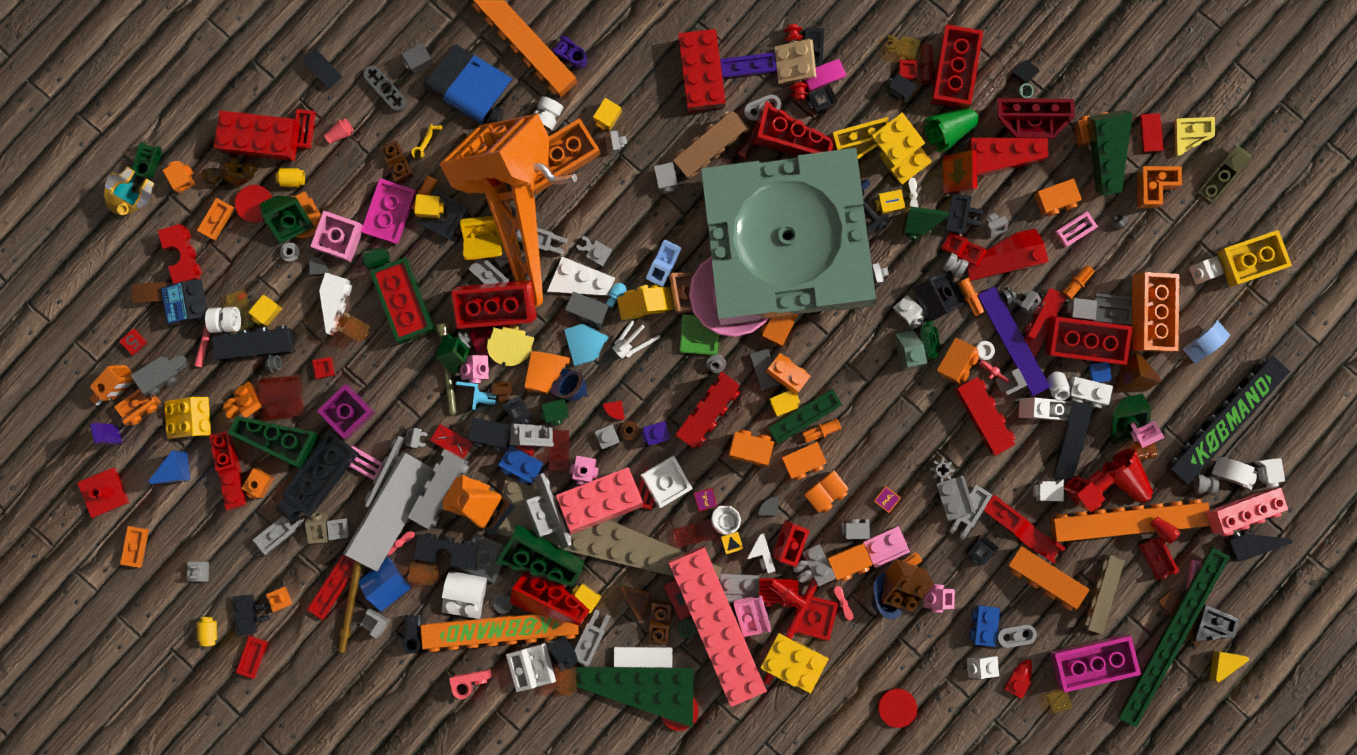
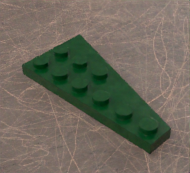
M577 667V687L693 728L694 668Z

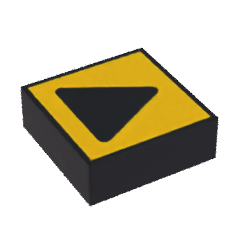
M739 531L720 536L725 555L744 550Z

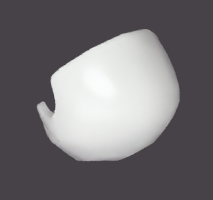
M720 505L713 511L711 522L713 528L718 533L729 535L738 530L741 518L739 512L732 506Z

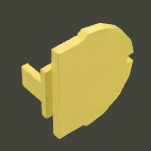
M511 324L508 327L503 326L502 329L493 327L491 336L487 340L489 356L501 365L502 362H505V366L521 364L531 354L534 337L526 336L525 331L519 330L518 324Z

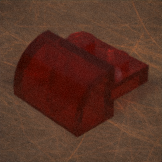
M300 375L263 378L260 380L259 401L263 406L265 420L304 415Z

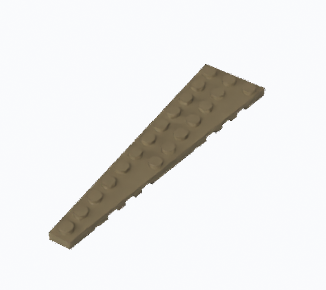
M506 476L502 493H505L516 506L495 533L509 536L516 524L535 533L524 501L539 496L538 489ZM557 502V508L559 510V513H561L560 507ZM564 520V526H565V528H566V531L569 532V530H568V528H567V525H566V523H565V520ZM611 520L570 535L572 545L564 549L674 576L668 560L686 553ZM555 532L542 536L545 540L560 547ZM712 564L718 579H720L722 568Z

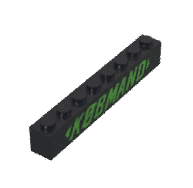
M1274 356L1263 357L1256 364L1258 367L1255 371H1250L1244 377L1245 382L1232 390L1231 394L1233 395L1228 400L1225 399L1218 406L1220 409L1216 414L1212 413L1206 419L1207 424L1194 432V438L1190 442L1187 441L1182 445L1178 456L1174 455L1168 461L1169 465L1166 470L1182 485L1190 484L1291 372Z

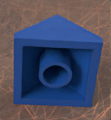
M172 450L148 482L150 484H170L191 481L187 453L185 451Z
M389 557L383 561L378 571L372 569L358 583L365 598L381 612L412 588Z

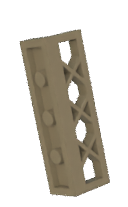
M1104 554L1082 627L1083 629L1103 635L1125 560Z

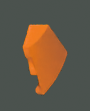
M531 351L525 389L528 392L547 394L552 387V383L559 378L561 370L566 364L570 363V358Z

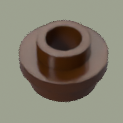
M626 421L620 427V434L626 440H633L639 434V427L633 421ZM627 427L633 428V432L631 434L626 433Z

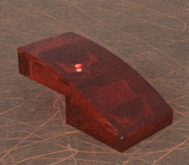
M553 430V446L550 447L549 470L568 471L570 430Z
M711 520L673 529L677 548L718 538Z

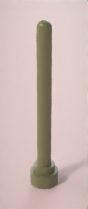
M450 324L434 325L435 333L440 337L441 342L443 335L449 334L451 331ZM443 365L449 414L455 415L457 411L452 373Z

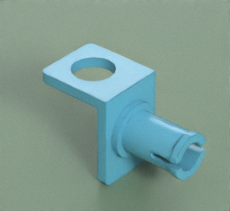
M455 382L457 386L474 387L471 410H475L478 403L495 405L496 400L488 398H496V395L488 392H479L478 384Z

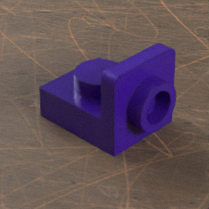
M665 421L643 427L644 431L640 432L643 443L647 442L648 446L670 440Z

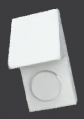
M762 533L757 537L747 559L762 555V559H759L762 570L771 573L775 571L765 536Z

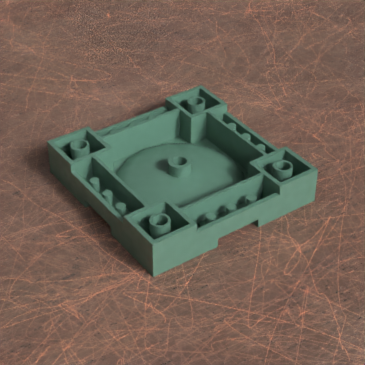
M856 148L798 155V158L764 163L753 161L701 168L718 319L721 325L833 309L839 311L876 306ZM786 234L793 235V238L789 241L783 239Z

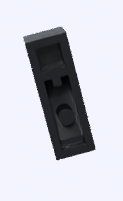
M1240 531L1234 532V534L1229 535L1230 538L1224 539L1232 562H1241L1293 543L1292 539L1244 534Z

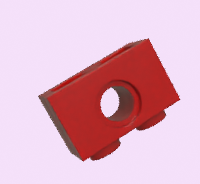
M784 520L772 557L780 562L797 567L810 530Z

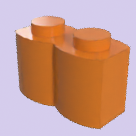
M833 470L803 495L818 513L821 511L825 513L833 507L831 503L834 500L840 501L848 494L846 491L849 488Z

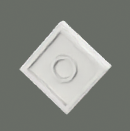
M675 456L669 457L640 474L658 508H662L693 489Z

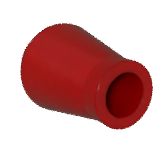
M1158 516L1150 523L1164 542L1172 544L1180 535L1177 527Z

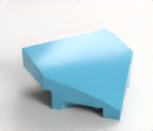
M585 324L564 329L574 366H579L599 358V353L609 337L593 329L590 325Z

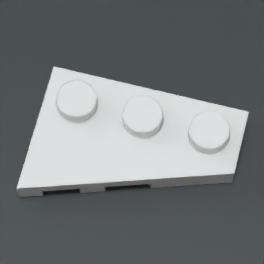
M562 257L547 292L572 294L574 291L585 295L608 296L615 278Z

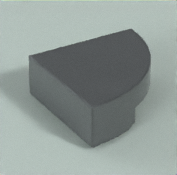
M309 256V272L311 276L325 275V272L330 274V270L323 260L315 256Z
M778 497L767 499L761 505L758 515L778 516Z

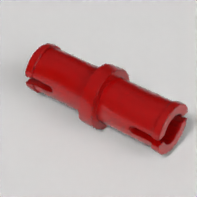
M776 578L768 588L782 597L784 602H789L799 611L807 603V600L796 594L793 588L789 589Z

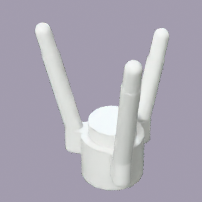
M631 321L621 336L614 342L615 345L612 349L622 359L625 356L629 358L633 353L658 340L660 335L630 350L632 346L629 343L644 329V325H641L625 340L624 337L634 324V321Z

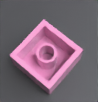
M323 211L311 247L322 253L352 262L362 235L363 225Z

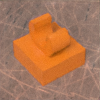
M286 587L266 594L273 612L293 605Z

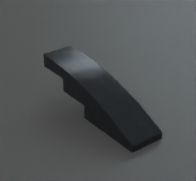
M1072 401L1063 439L1060 440L1053 477L1069 481L1074 477L1087 434L1093 405Z

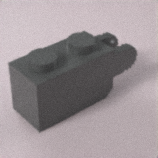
M182 355L174 357L170 361L167 357L161 356L130 376L145 398L149 396L154 397L160 393V389L163 387H170L177 382L179 378L178 373L188 366L186 357Z

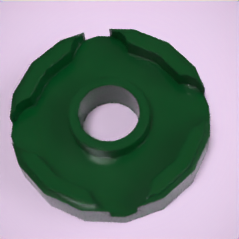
M924 321L921 327V341L924 344L927 359H936L939 353H936V349L940 347V337L937 327H933L935 324L933 321Z

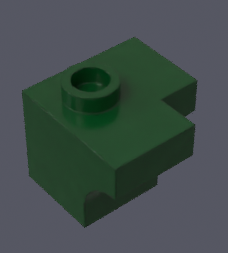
M446 334L442 337L435 357L454 375L459 373L461 364H465L470 349L458 337L453 338L450 334Z

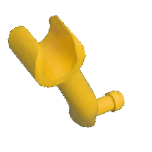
M429 125L420 147L412 149L411 153L414 158L417 151H421V158L424 157L423 151L432 137L433 130H442L441 125Z

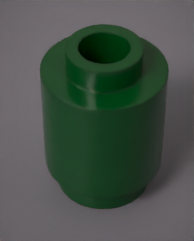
M379 247L364 250L363 255H361L362 265L366 266L367 269H372L390 263L388 249Z

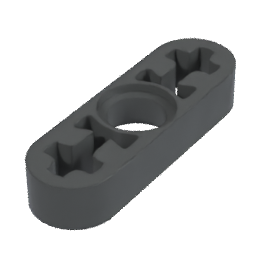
M368 66L364 70V78L393 111H404L407 107L405 97L378 67ZM370 72L376 73L380 80L378 83L373 77L370 78ZM384 84H388L391 87L387 94H383L380 91L381 86ZM393 95L397 100H401V106L395 105L391 98Z

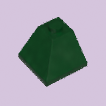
M276 195L260 203L261 215L280 244L315 228L297 197Z
M910 206L905 212L902 235L907 236L906 239L918 240V238L923 237L942 223L949 212Z
M1143 394L1124 397L1112 413V444L1134 440L1130 433L1133 431L1130 424L1134 423L1138 429L1150 423L1151 407Z

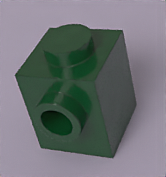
M565 399L542 404L543 409H540L542 421L546 420V423H551L552 426L563 424L562 420L570 418Z

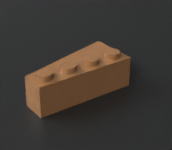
M727 111L722 114L717 124L709 125L705 129L706 133L704 135L695 137L690 142L691 146L687 149H681L676 154L677 157L674 159V162L687 178H693L702 171L701 168H706L711 163V158L716 159L724 154L726 146L731 147L738 143L743 133L748 135L752 132L734 111L729 113Z

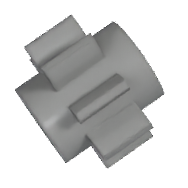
M944 458L940 459V463L933 461L935 466L929 469L934 473L932 478L939 477L940 482H943V477L950 480V472L955 471L950 469L952 462L944 463ZM941 466L946 469V472L942 473V475L941 472H938V468Z

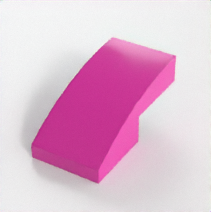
M840 59L816 67L817 78L804 81L808 84L807 88L810 92L823 88L829 83L842 80L847 75Z

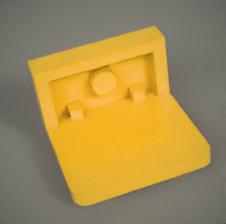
M493 216L460 219L464 239L463 257L465 260L495 258L502 255V241Z
M187 397L165 401L164 411L166 436L168 439L211 435L209 397Z

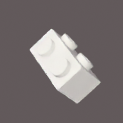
M1078 377L1069 379L1071 391L1068 398H1071V401L1091 403L1090 405L1096 408L1109 405L1113 386Z

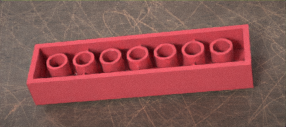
M704 545L668 560L730 706L733 707L767 692Z

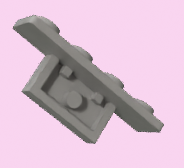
M399 436L398 439L395 438L390 446L392 451L389 457L386 456L382 462V467L384 468L381 474L378 473L373 481L375 486L372 492L369 491L365 498V502H367L365 507H371L400 457L397 455L405 438Z
M541 473L534 477L540 495L524 501L537 538L555 532L561 549H565L572 545L571 536L564 526V518L557 508V500L551 493L550 482L544 473Z

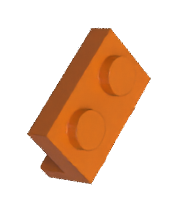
M781 353L766 370V373L795 395L798 394L810 378V375L803 368L791 362L790 358Z
M138 389L117 404L115 408L123 418L122 422L124 425L134 426L142 420L141 417L145 414H151L156 411L161 401L157 396L145 398Z

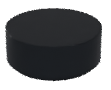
M496 107L493 109L490 123L503 121V109Z

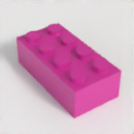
M1126 634L1050 651L1058 688L1064 693L1141 675L1132 637Z

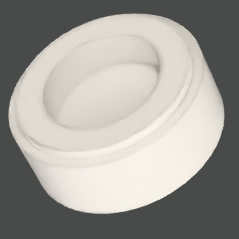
M982 341L976 345L980 360L985 361L993 357L995 348L992 343Z

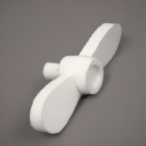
M910 178L908 181L909 198L911 199L910 206L918 207L916 199L917 182L915 178Z

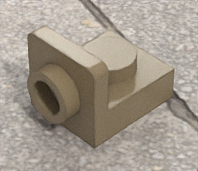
M314 512L310 518L307 517L305 527L308 544L328 542L327 513Z

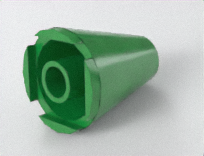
M970 108L929 116L925 119L927 121V124L924 125L925 135L930 145H935L937 147L935 150L942 153L977 126L979 116L976 111Z

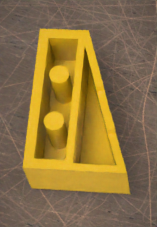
M888 117L830 133V138L834 140V151L856 148L857 158L859 159L877 146L871 136L889 123Z

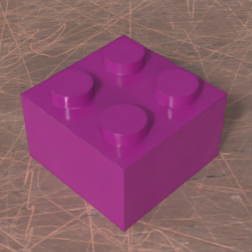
M344 384L317 410L343 439L351 438L376 413L347 384Z

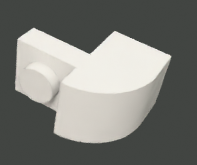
M1218 456L1212 475L1217 476L1221 480L1233 482L1243 488L1252 490L1258 472L1250 465Z

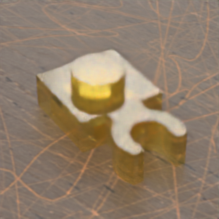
M888 35V40L892 41L893 44H885V50H897L896 56L915 60L920 40L902 36L901 40H897L895 36Z

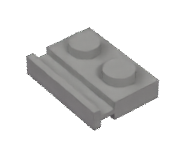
M963 475L936 484L948 521L976 513Z
M720 575V584L729 603H734V600L750 597L758 598L759 575Z

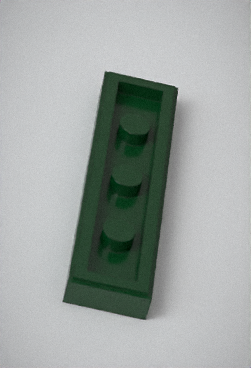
M831 389L767 429L775 443L779 444L842 406V403L834 390Z

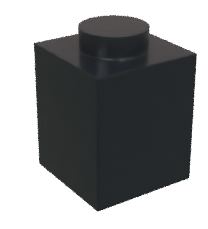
M565 636L547 645L550 656L561 672L573 668L578 663L576 652Z

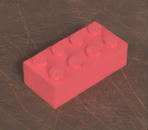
M629 467L556 495V500L570 535L643 506V501Z

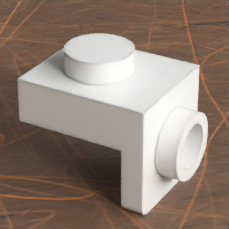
M1217 256L1189 267L1196 284L1225 274Z
M908 295L893 307L894 311L908 323L911 329L919 326L926 318L923 309Z
M997 656L968 658V677L984 679L999 676Z

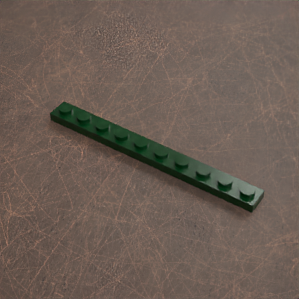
M1213 547L1209 548L1118 714V718L1137 728L1230 556Z

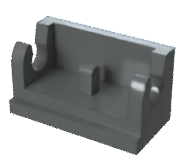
M573 291L565 309V316L601 329L609 305Z

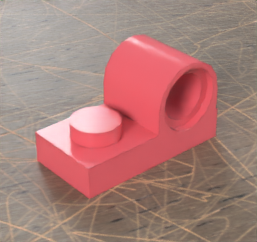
M490 669L451 676L449 680L453 695L458 699L467 698L473 690L472 682L475 681L476 685L487 683V679L491 677ZM464 684L467 687V693H460L458 685Z

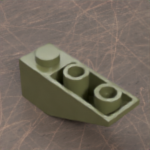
M1235 143L1197 192L1211 203H1214L1251 160V154Z

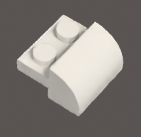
M449 571L442 594V612L480 619L487 578Z
M546 643L506 654L516 692L556 681Z

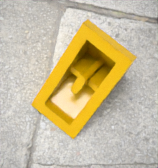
M1213 650L1210 679L1217 683L1221 682L1248 662L1249 658L1239 654Z

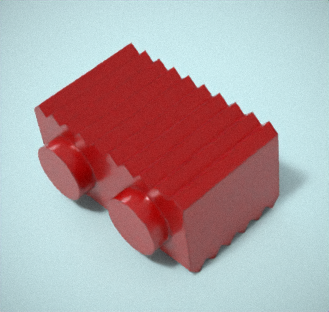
M759 578L758 598L762 595L765 606H774V603H782V607H793L792 604L787 601L784 602L782 597L768 589L775 578ZM777 579L789 589L793 588V591L798 594V579Z

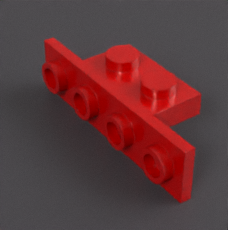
M1052 288L1048 289L1041 305H1037L1033 312L1035 316L1032 322L1029 321L1024 330L1026 333L1023 338L1034 358L1048 334L1050 316L1058 315L1067 297Z

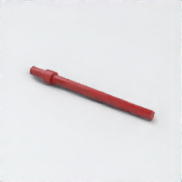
M812 578L803 597L807 600V603L801 611L797 610L785 635L791 640L818 586L814 578ZM767 672L763 683L770 686L774 675Z

